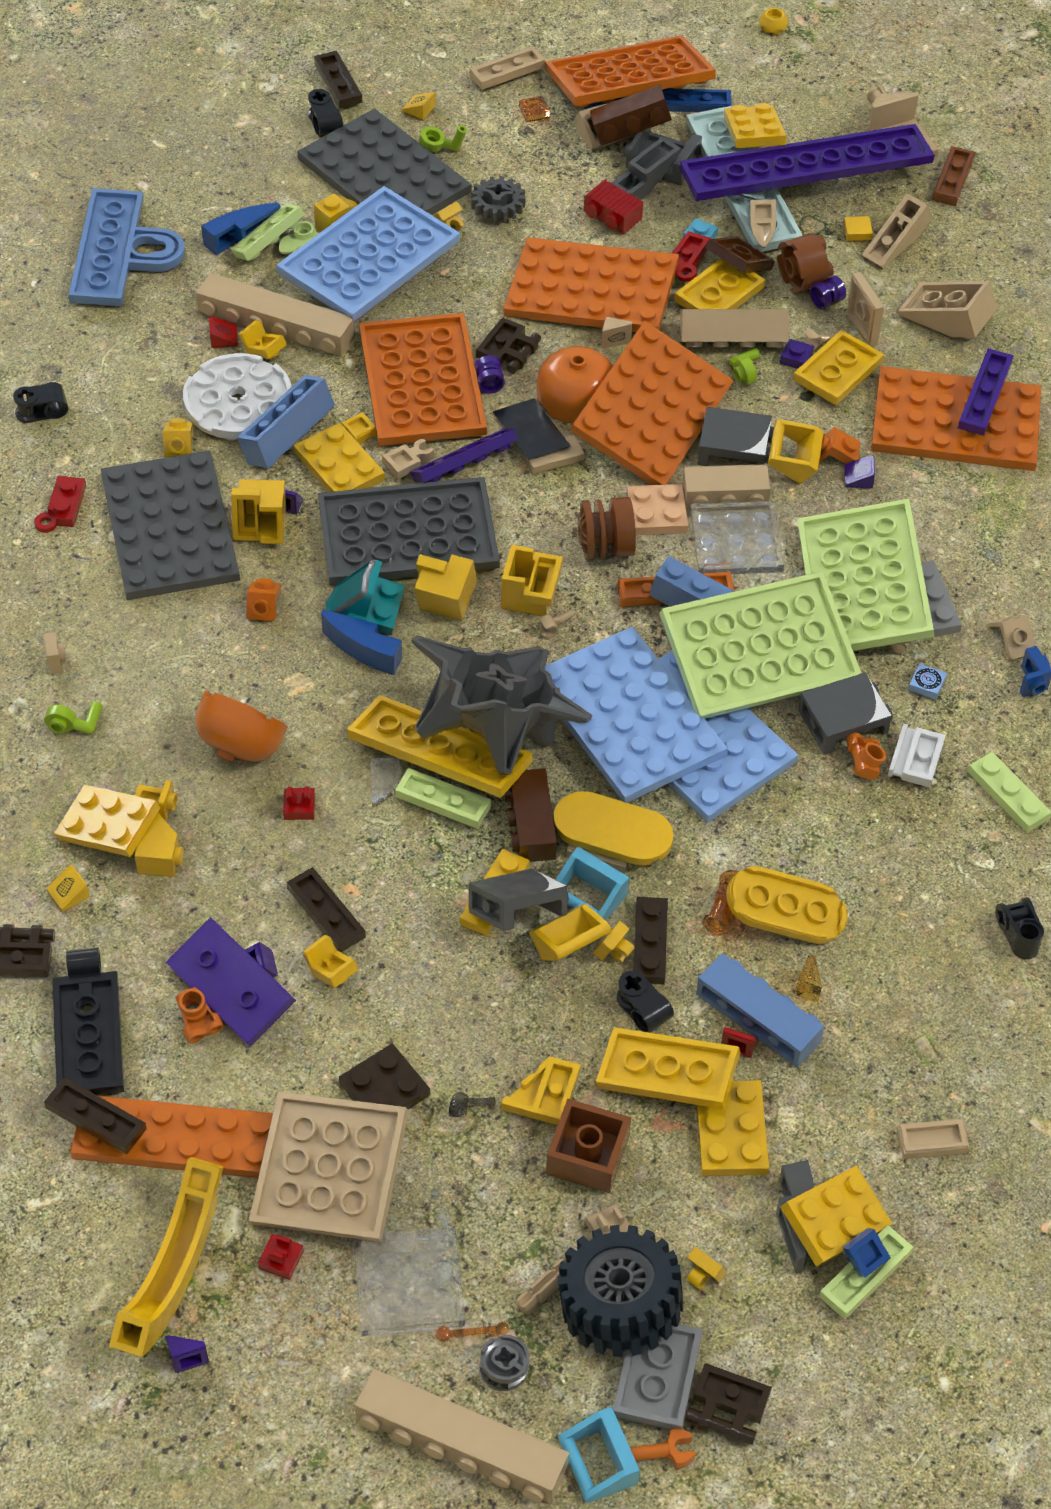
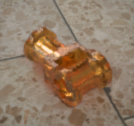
M727 870L721 874L714 904L710 913L703 918V926L713 934H727L730 929L729 921L731 918H734V914L727 903L726 892L729 882L739 872L737 870Z

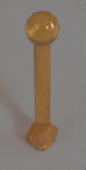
M499 1322L497 1326L455 1330L442 1326L437 1330V1339L441 1342H446L450 1337L489 1333L506 1335L509 1332V1325L506 1322Z

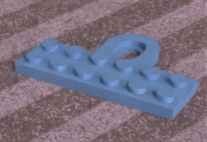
M92 188L69 290V303L122 306L129 270L163 272L177 267L183 261L185 248L184 241L180 235L172 230L163 228L138 227L144 201L143 192ZM142 244H155L166 247L162 251H154L149 254H141L134 250Z

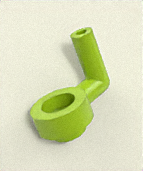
M459 125L452 140L445 138L444 133L440 129L428 126L422 129L419 143L430 152H438L442 148L458 151L463 143L467 128L464 125Z
M757 348L729 359V365L733 368L736 381L738 383L741 382L744 386L757 382V372L752 362L760 358Z
M91 702L85 720L76 718L74 711L66 706L51 705L45 714L44 723L52 732L58 734L70 732L72 729L92 734L96 728L103 706L100 702Z

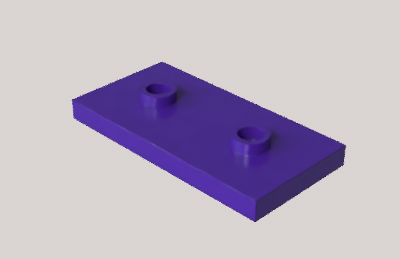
M211 917L165 962L191 988L197 987L203 993L206 1003L250 1047L296 1001Z

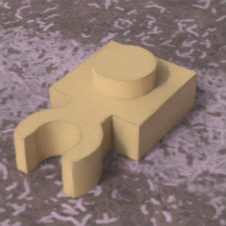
M420 439L414 443L412 448L404 444L382 455V463L397 479H400L410 474V471L420 467L421 461L426 462L433 459L434 449L431 447L428 450H424L426 448V440Z

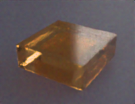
M543 96L519 100V108L525 122L550 118V111Z

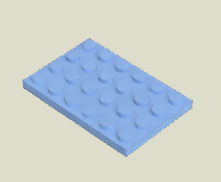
M383 186L278 263L276 269L279 275L333 310L350 316L354 322L460 241V233Z
M633 626L545 666V670L551 674L555 686L560 688V693L593 715L588 723L562 721L623 802L628 803L727 756V746L705 718H700L696 714L691 700Z
M672 650L659 658V661L689 698ZM748 708L706 718L705 720L727 746V756L668 783L707 823L798 761V754Z

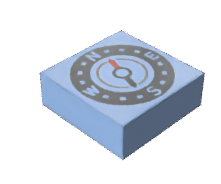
M919 663L909 684L908 691L936 700L946 680L947 673Z

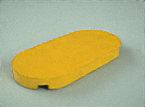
M588 791L568 794L557 803L554 809V827L558 831L560 838L570 845L641 866L650 865L652 861L658 859L660 861L671 851L673 844L672 826L663 815L655 811Z
M750 866L738 872L731 879L727 887L726 897L730 910L738 920L754 928L810 943L824 944L834 940L847 924L848 912L844 901H840L836 896L838 893L833 888L820 882L765 867Z

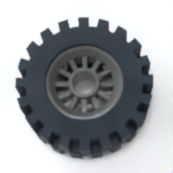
M619 1225L610 1226V1233L603 1234L601 1228L593 1230V1239L590 1241L582 1236L576 1241L577 1251L570 1247L565 1253L566 1262L561 1261L559 1266L560 1277H558L562 1314L564 1322L568 1324V1331L573 1337L578 1335L579 1343L585 1348L594 1343L595 1353L604 1355L606 1348L612 1349L613 1357H623V1350L631 1349L632 1356L642 1354L641 1346L646 1344L650 1350L655 1349L659 1346V1336L667 1340L672 1335V1325L678 1327L681 1320L680 1312H683L681 1271L674 1250L669 1252V1244L663 1238L656 1243L654 1232L646 1229L642 1236L638 1233V1227L631 1225L628 1226L627 1232H620Z

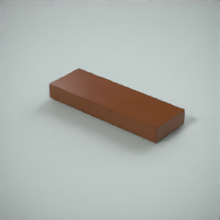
M951 146L932 194L933 201L953 206L957 205L976 152Z

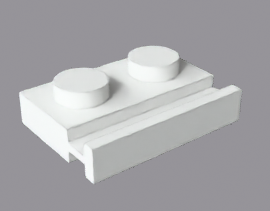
M903 724L888 776L896 775L901 777V780L930 788L946 735L918 727L916 730L907 728L908 725Z

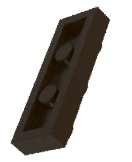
M337 51L314 56V64L339 109L363 103L362 94Z
M313 867L287 881V889L325 935L331 937L335 948L339 952H343L366 938L365 929Z
M637 896L633 971L642 973L651 984L665 985L668 898Z
M63 1077L44 1101L45 1108L125 1154L130 1152L147 1130L146 1123L65 1077Z

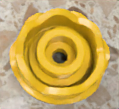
M769 8L759 18V26L763 32H770L775 35L786 30L789 23L787 15L779 8Z

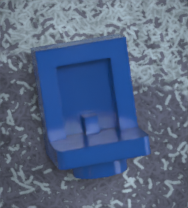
M1037 646L1027 648L1021 665L1026 674L1023 677L1020 688L1022 697L1043 693L1045 690H1048L1051 680V667L1047 657L1041 654Z

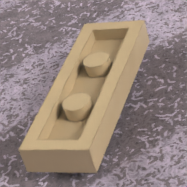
M532 46L470 68V77L481 90L545 68V59Z

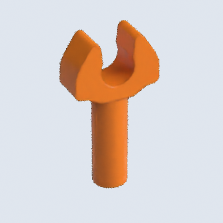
M682 1429L670 1430L669 1438L664 1443L630 1447L635 1461L667 1458L673 1463L675 1469L685 1468L695 1460L696 1456L695 1451L679 1452L675 1448L679 1444L684 1445L692 1442L693 1435Z

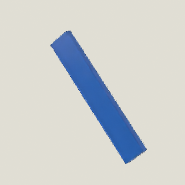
M662 89L668 109L672 112H703L732 106L731 90ZM625 97L616 98V99H614V101L619 100V99H623V98H625ZM601 101L591 103L590 106L584 107V109H589L606 103H603Z

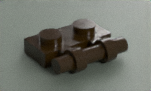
M502 317L476 349V358L491 355L499 358L501 364L504 360L510 362L506 369L509 373L515 374L518 369H522L525 366L527 357L534 354L538 349L541 336L538 333H533L529 337L525 335V326ZM515 346L521 347L519 351L513 350Z
M3 924V927H0V976L48 977L52 946L51 943H42V941H54L55 929L43 928L42 925H32L31 928H17L14 924ZM14 940H29V943L14 942Z
M705 1363L693 1394V1400L701 1402L705 1406L703 1411L689 1407L685 1421L698 1425L697 1429L706 1433L708 1430L728 1436V1441L736 1444L742 1441L753 1445L757 1431L744 1427L746 1419L760 1424L772 1387ZM716 1408L734 1414L733 1423L713 1416Z

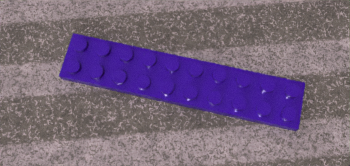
M910 124L680 161L679 170L695 200L701 201L933 163L935 155L917 125Z

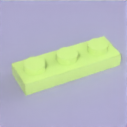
M286 203L231 248L234 256L245 261L257 258L261 253L260 251L267 245L275 243L284 231L298 224V220L305 215L301 207Z
M993 752L969 765L968 773L1026 833L1050 820L1051 811Z
M410 768L407 769L395 789L396 798L476 829L479 828L491 807V799Z
M888 1225L878 1234L891 1257L888 1261L866 1278L858 1276L850 1262L820 1291L819 1298L844 1320L913 1252L914 1247Z

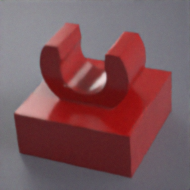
M304 786V788H284V820L315 819V788H309L308 786Z
M272 1234L258 1261V1268L290 1280L304 1252V1247L302 1244L296 1243L289 1238Z

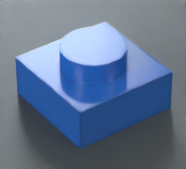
M871 1228L865 1229L842 1247L858 1276L864 1278L891 1258L875 1229Z

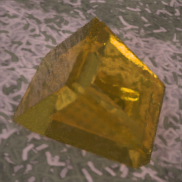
M810 954L799 976L795 993L796 996L817 1003L822 990V984L816 958Z

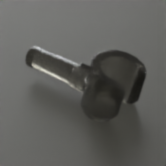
M457 1092L451 1098L449 1114L453 1117H464L467 1114L468 1107L495 1105V1097L469 1098L467 1094Z

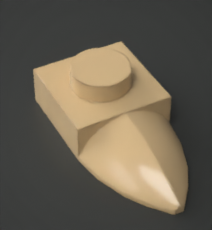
M776 199L750 200L752 233L756 241L765 248L773 238L777 228Z

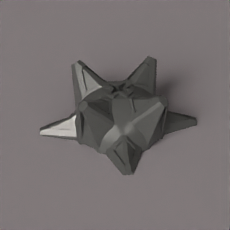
M418 635L411 640L440 669V674L415 725L416 731L423 739L459 727L469 728L471 732L483 734L500 775L512 774L526 737L532 739L536 745L542 748L548 747L554 742L556 720L588 723L593 716L560 693V688H557L553 683L551 674L545 670L549 651L536 646L509 652L494 650L490 653L475 652L471 647L460 648Z

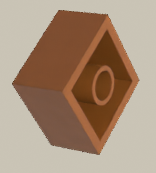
M567 1099L547 1153L546 1174L610 1193L630 1137L631 1117Z

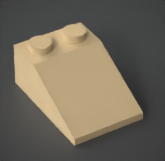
M990 281L920 282L898 310V313L901 317L952 338L963 337L971 339L978 335L998 307Z

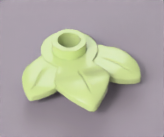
M298 222L293 227L291 234L281 239L279 244L280 254L295 252L319 233L310 222Z

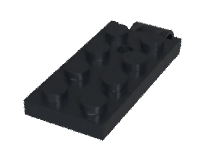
M99 947L66 951L68 976L52 978L56 1086L65 1077L96 1095L124 1092L118 972L101 973ZM85 1006L93 1007V1010L88 1013L81 1011Z

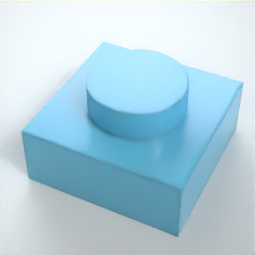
M696 218L683 233V237L690 231L715 239L718 235V227Z

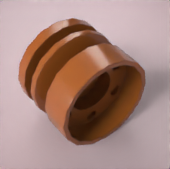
M630 497L611 498L609 509L605 512L601 499H596L593 513L590 501H581L578 516V536L585 559H594L595 546H597L599 558H605L607 545H611L615 557L635 555V518Z

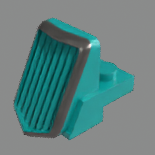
M371 560L337 584L325 603L326 610L377 623L378 632L392 635L405 585L378 577L382 561Z

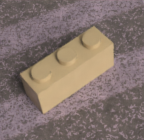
M767 464L684 467L682 486L686 511L768 508L771 488Z

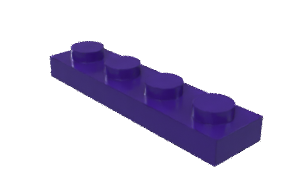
M987 349L957 429L982 436L985 435L1012 365L1014 355Z
M501 429L410 471L413 481L424 483L437 482L441 479L440 475L446 472L453 474L463 470V465L470 461L477 463L485 460L487 453L494 450L496 453L504 451L511 447V442L518 440L515 429Z

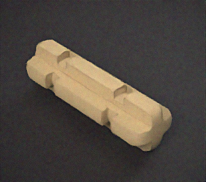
M559 1259L552 1265V1271L547 1270L529 1287L530 1290L528 1292L524 1291L517 1298L516 1305L525 1315L531 1314L538 1307V1303L542 1304L559 1288V1266L561 1261L566 1262L565 1259Z

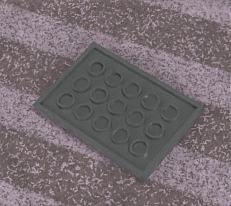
M375 108L297 151L298 159L344 197L355 201L358 205L385 186L425 212L433 215L472 191V184L425 147L421 146L420 143Z
M210 450L101 468L127 600L240 581L239 569Z
M485 477L318 493L329 585L340 583L371 560L382 561L378 576L387 580L417 577L416 563L420 554L447 561V563L450 560L451 554L474 560L475 571L500 568Z

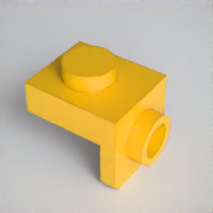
M259 320L253 321L239 333L247 354L258 355L266 360L276 357L279 351L287 345L283 335L266 333Z
M175 418L165 423L163 429L164 457L192 453L193 422H186V419Z
M169 780L165 781L163 789L138 784L134 795L156 800L161 807L158 813L165 821H167L170 811L175 810L178 801V794L174 793L173 782Z
M327 935L322 936L303 951L304 958L312 975L333 988L347 981L352 974L359 970L355 960L337 951L331 937Z

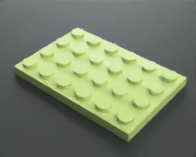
M909 499L797 518L805 573L808 575L823 571L853 651L935 637Z
M823 571L662 608L659 613L692 706L700 718L704 717L706 719L801 695V692L861 674Z

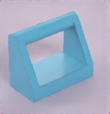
M577 847L570 855L556 878V881L567 885L576 875L607 894V900L601 910L598 911L568 892V907L573 909L580 904H587L604 920H607L628 895L629 877L580 847Z
M612 1406L594 1413L558 1436L562 1449L569 1452V1465L585 1503L596 1501L638 1484L640 1470ZM600 1432L618 1473L594 1487L575 1441Z

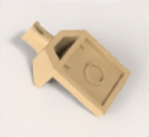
M878 85V88L875 86L871 88L867 93V100L872 104L868 131L916 124L933 151L934 158L937 157L938 148L915 120L919 95L916 92H897L888 95L881 85Z

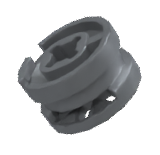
M501 1334V1337L488 1340L481 1351L480 1374L483 1381L490 1388L497 1391H510L519 1387L525 1381L528 1374L530 1354L527 1346L519 1338L512 1335ZM498 1384H501V1385H502V1388H499V1387H496V1386H497Z

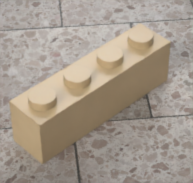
M680 309V342H686V347H702V342H713V347H729V342H739V347H755V342H766V347H782V342H789V309Z

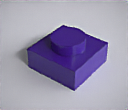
M789 339L781 354L780 364L798 369L812 357L814 346Z

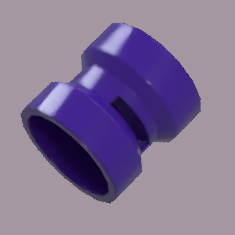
M834 275L827 278L824 283L818 282L810 287V296L817 308L824 309L829 307L831 302L837 303L846 298V288L843 281Z
M491 355L479 358L475 363L479 389L488 394L500 391L505 385L501 361L499 358Z

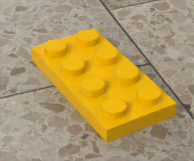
M613 1027L596 1084L598 1089L724 1109L739 1060L740 1050L738 1046Z

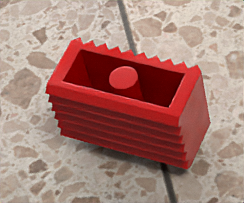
M605 179L584 195V212L590 218H597L604 222L610 229H616L625 234L626 231L628 232L629 229H632L636 223L638 224L642 220L643 201L642 199L639 200L638 197L635 198L634 195L631 196L626 190L623 191L622 188L615 187L614 184H611L610 181L607 182Z

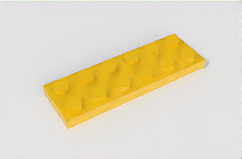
M379 695L347 728V737L351 740L499 798L508 791L533 762L532 753L521 749L512 774L500 775L483 734L471 732L468 728L459 727L423 739L415 729L422 711Z

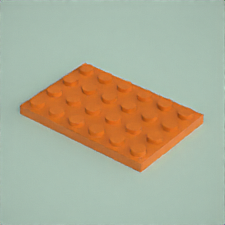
M683 35L545 61L546 72L574 106L588 107L591 103L600 101L609 103L616 98L628 97L661 85L662 89H680L687 84H705L708 80L716 79V69Z
M527 237L503 308L504 316L603 328L606 317L632 321L633 332H637L645 320L660 330L679 264V254Z
M464 313L359 323L378 446L414 443L420 439L433 441L487 435L485 414Z
M644 320L569 431L650 485H667L703 429L706 408H716L734 380Z
M880 366L871 451L1035 471L1038 455L1041 385L1005 381L985 435L982 436L957 429L976 377Z

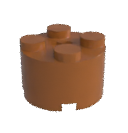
M808 233L781 242L778 245L777 249L782 248L781 254L777 255L778 268L785 284L791 283L794 287L790 289L793 293L810 289L813 284L818 282L824 283L827 278L833 276V265L828 261L825 251L826 241L822 235L816 236L813 233Z

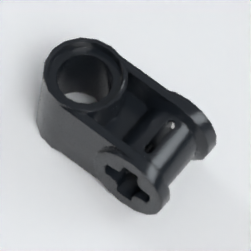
M314 89L309 92L308 101L311 108L308 111V117L314 126L316 134L318 136L329 134L343 127L341 113L336 108L328 91Z
M56 382L20 387L13 393V400L17 404L15 415L17 420L23 423L58 419L65 416L69 409L63 386ZM24 394H26L27 401H24Z
M1022 898L1020 902L1009 905L1004 903L997 904L995 908L996 919L1010 944L1012 952L1021 959L1035 958L1039 953L1044 928L1039 921L1030 898Z
M627 971L620 976L617 1003L633 1019L636 1026L642 1032L651 1033L674 1016V1010L670 1002L655 989L642 973Z

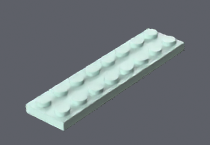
M732 106L686 115V124L691 134L694 133L702 136L701 153L703 157L756 149L755 147H735L724 119V108H731ZM778 189L725 197L745 238L754 249H758L761 252L777 249L781 242L802 236ZM776 199L777 228L771 241L763 248L756 241L752 233L750 200Z

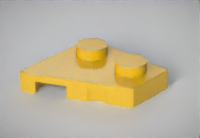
M549 1056L539 1065L535 1073L528 1075L521 1082V1087L510 1097L506 1096L503 1098L501 1110L558 1125L567 1099L572 1098L581 1071V1065Z

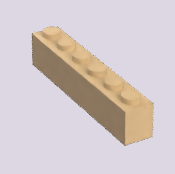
M211 272L196 292L198 312L245 327L253 321L259 320L268 334L283 335L286 340L342 357L355 337L353 318L347 314Z
M374 1368L355 1403L356 1420L364 1428L374 1432L378 1431V1429L384 1431L402 1445L409 1446L414 1444L423 1448L424 1452L432 1458L438 1460L446 1458L455 1462L458 1468L467 1473L475 1474L478 1472L489 1477V1480L495 1485L502 1488L513 1487L522 1491L526 1498L537 1503H541L543 1500L552 1504L569 1465V1452Z

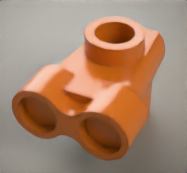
M859 733L849 734L846 737L848 751L852 753L855 763L853 771L859 777L870 780L877 779L880 775L879 766L886 759V753L880 747L879 740L877 738L865 739Z
M197 987L186 989L175 997L185 1023V1027L182 1030L188 1043L198 1042L205 1036L215 1034L224 1028L218 1013H212L203 993ZM190 1006H198V1008L193 1010L188 1009Z

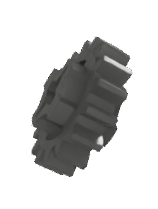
M492 176L488 182L482 179L481 185L475 184L474 191H471V208L475 209L477 216L483 214V220H487L490 217L496 223L497 219H502L503 222L507 221V217L516 219V213L522 214L523 208L526 206L525 189H521L520 183L513 184L512 178L505 181L503 176L496 180Z

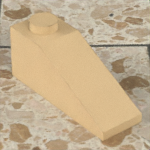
M907 193L865 249L862 257L884 269L919 238L933 219L928 205Z

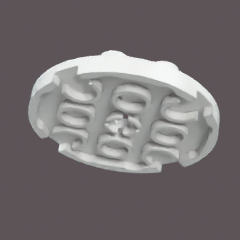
M246 353L222 355L204 362L199 366V371L192 377H188L183 389L184 408L190 421L200 430L216 437L225 438L226 440H235L292 386L288 375L279 365L265 362L261 356ZM235 394L243 395L239 401L237 398L232 397Z

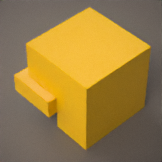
M239 479V487L232 488L233 540L260 541V543L283 544L286 522L285 480Z
M511 544L501 579V609L541 616L547 615L548 607H551L562 569L563 556L540 552L534 553V548Z
M420 554L416 563L419 578L414 588L419 609L463 621L477 583L474 560L451 554L450 560L447 563V561Z

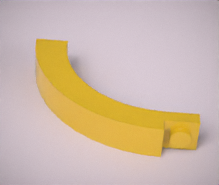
M194 1157L187 1159L176 1205L162 1245L136 1295L117 1313L109 1347L142 1357L155 1345L167 1328L185 1294L205 1245L219 1199L216 1194L224 1166Z

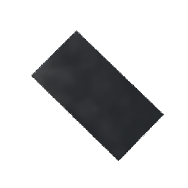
M534 398L493 411L505 429H515L518 440L515 442L528 460L571 446Z

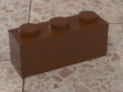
M661 85L590 110L593 126L601 146L672 120Z
M546 768L525 770L504 794L505 802H511L512 808H507L508 825L515 828V833H511L512 852L518 851L519 856L530 860V862L556 860L557 841Z

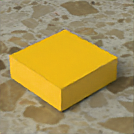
M870 216L844 217L843 225L846 241L872 240L873 231Z
M363 412L341 422L342 426L359 444L377 436L375 425Z

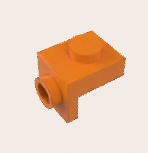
M833 427L826 435L823 434L819 462L821 463L829 455L844 464L858 460L860 441Z
M268 578L252 581L247 591V619L275 620L276 603L281 594V583H275Z

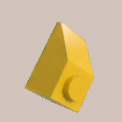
M335 193L314 204L315 228L322 232L358 204Z
M157 813L136 848L135 862L137 873L175 877L177 865H182L184 848L179 847L177 833Z

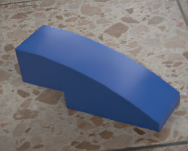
M275 202L245 207L201 226L203 245L215 255L222 253L240 242L281 208L280 204Z
M323 609L321 613L322 632L337 647L363 664L395 675L402 660L401 639L378 634L377 623Z

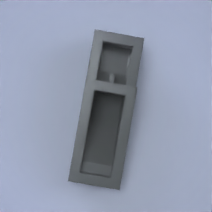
M662 136L629 161L628 171L611 184H614L615 187L618 186L619 189L622 188L623 191L626 190L627 193H630L631 196L634 195L635 198L638 197L639 200L643 199L672 166L681 153V148Z
M808 1160L782 1165L779 1178L784 1197L778 1200L776 1215L796 1274L802 1273L808 1252L780 1206L814 1188Z

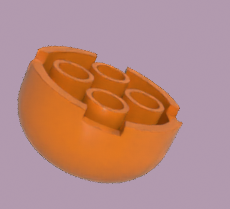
M571 346L560 349L551 354L539 369L536 390L537 401L549 411L548 415L552 418L573 424L613 365L603 354L588 347Z
M206 690L195 713V726L201 739L212 748L218 750L216 756L232 763L234 758L246 762H258L269 758L279 748L288 728L287 725L276 718H266L267 716L257 711L256 708L216 692L212 696Z

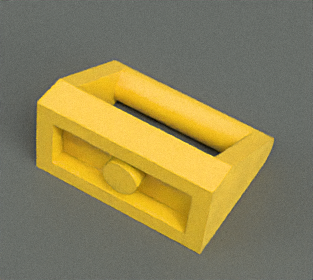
M782 419L776 420L768 464L798 484H802L818 471L824 431L814 425ZM784 435L797 443L795 459L780 456Z
M580 904L567 911V915L558 916L529 931V934L541 960L558 961L611 933L612 930L609 923L587 904Z

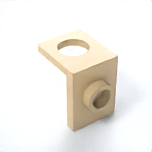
M1013 615L988 623L989 627H1001L1009 660L1024 657L1027 648L1036 646L1028 615Z

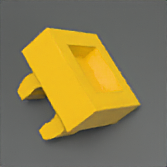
M457 201L437 212L434 216L448 226L450 224L455 225L457 230L464 226L462 219L458 217V214L463 209Z
M619 921L611 929L612 932L607 934L593 951V954L601 961L611 953L615 960L622 963L635 948L629 941L622 939L629 928Z
M694 1247L687 1257L695 1267L686 1279L699 1290L705 1286L709 1277L720 1284L727 1274L723 1266L697 1247Z

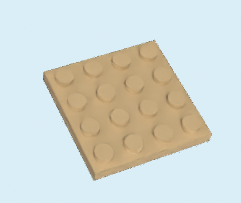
M278 1091L249 1222L252 1225L382 1242L409 1113L408 1109L401 1106Z

